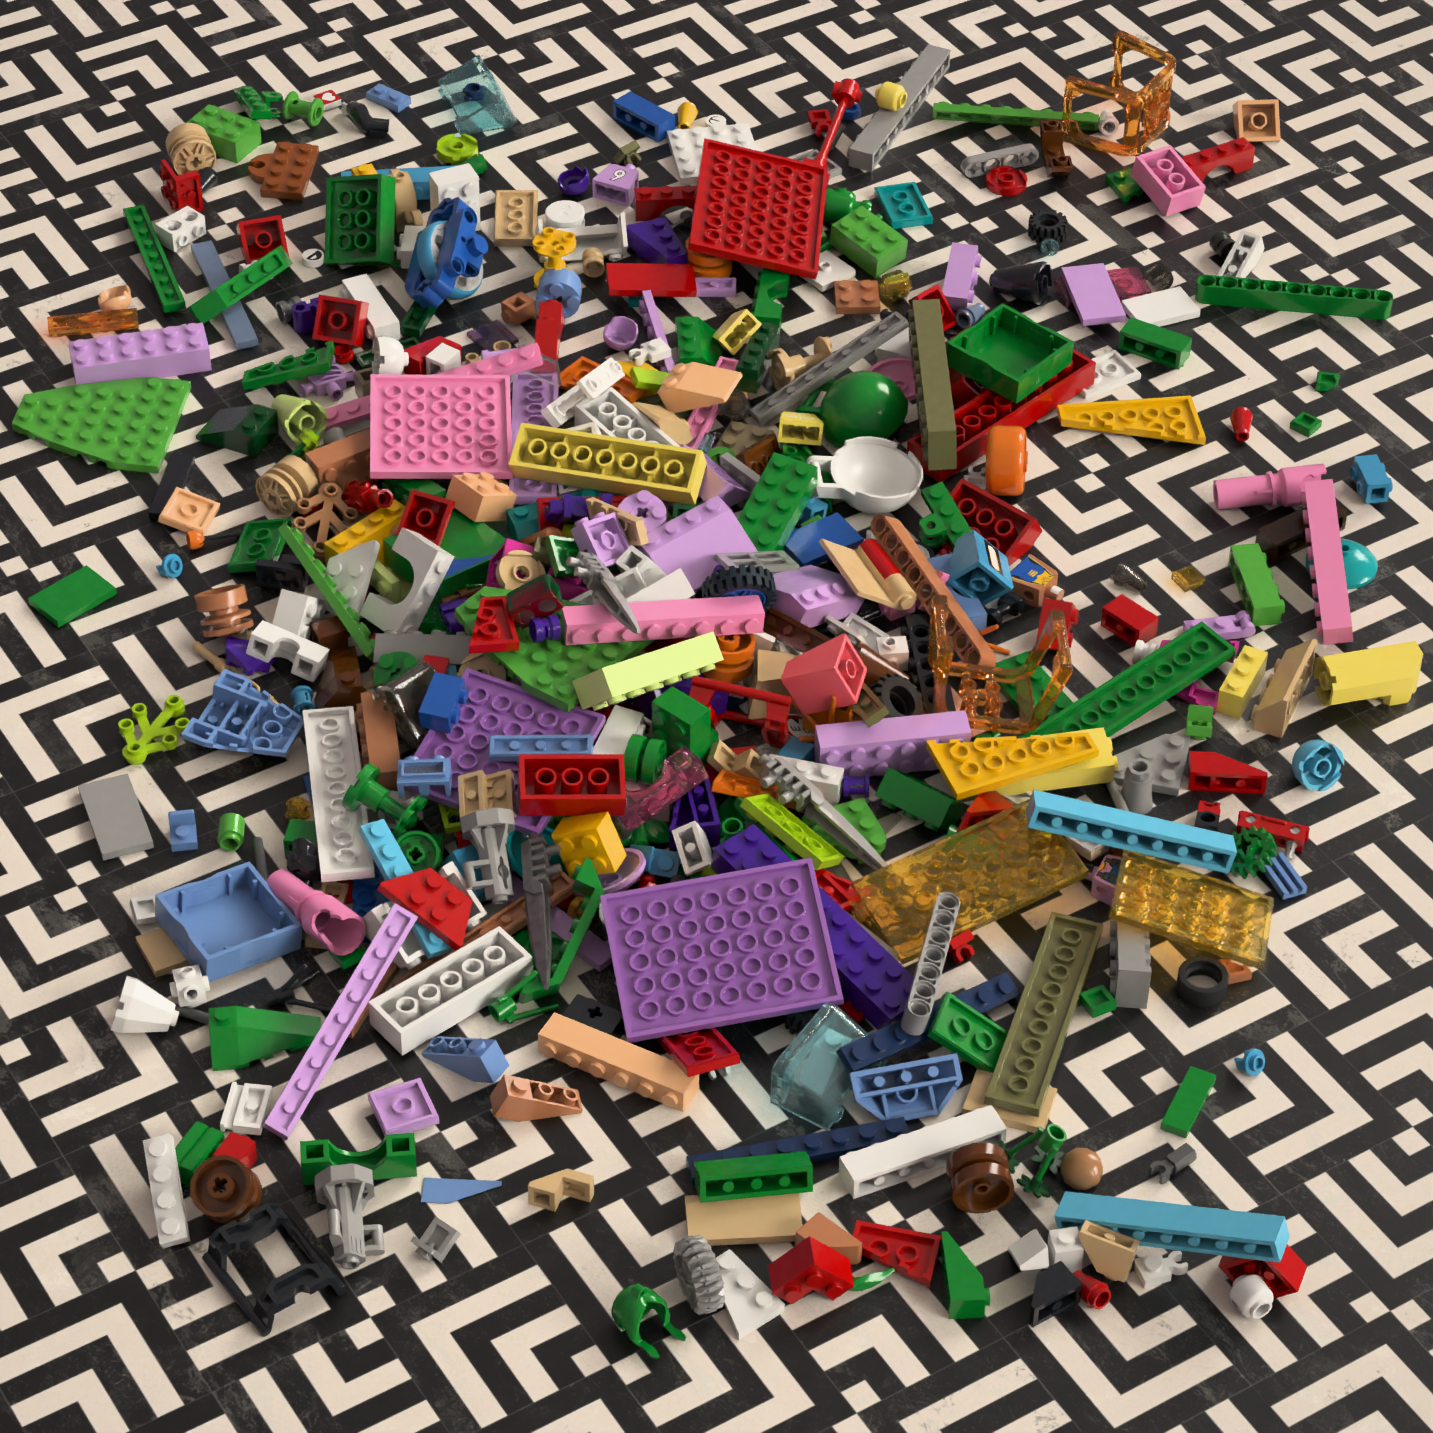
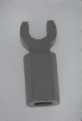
M1185 1143L1165 1156L1163 1161L1158 1160L1151 1163L1149 1174L1153 1175L1156 1172H1161L1159 1183L1165 1184L1169 1181L1171 1174L1178 1173L1196 1160V1152L1189 1144Z

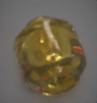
M895 270L882 276V283L878 284L882 297L887 296L890 301H896L909 296L912 289L908 273H904L902 270Z

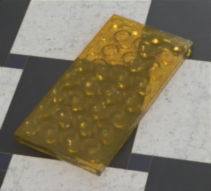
M1028 799L853 881L852 888L889 946L898 955L901 965H904L919 957L929 919L937 896L940 893H953L960 900V907L951 937L953 938L968 929L973 932L1089 877V870L1065 836L1028 828L1025 812L1030 800Z

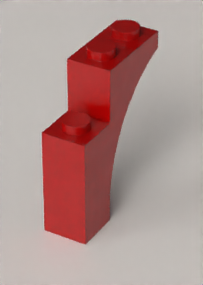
M556 300L540 302L539 319H536L535 343H538L543 365L533 368V372L557 371L559 347L562 330L565 327V316L562 303Z

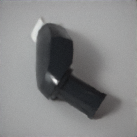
M353 101L348 104L342 102V114L349 115L360 131L364 133L370 132V130L388 132L389 119L371 118L364 104Z

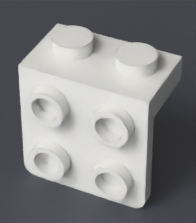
M853 612L850 613L843 623L829 614L824 617L828 624L827 629L834 634V638L846 633L857 653L861 650V648L857 647L860 642L872 649L876 648V638L889 637L888 634Z

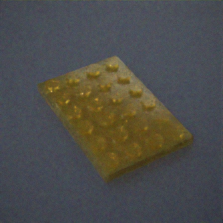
M1123 850L1108 918L1139 928L1145 932L1166 937L1171 941H1178L1195 949L1216 954L1221 958H1228L1245 966L1262 970L1266 960L1274 898L1145 854Z

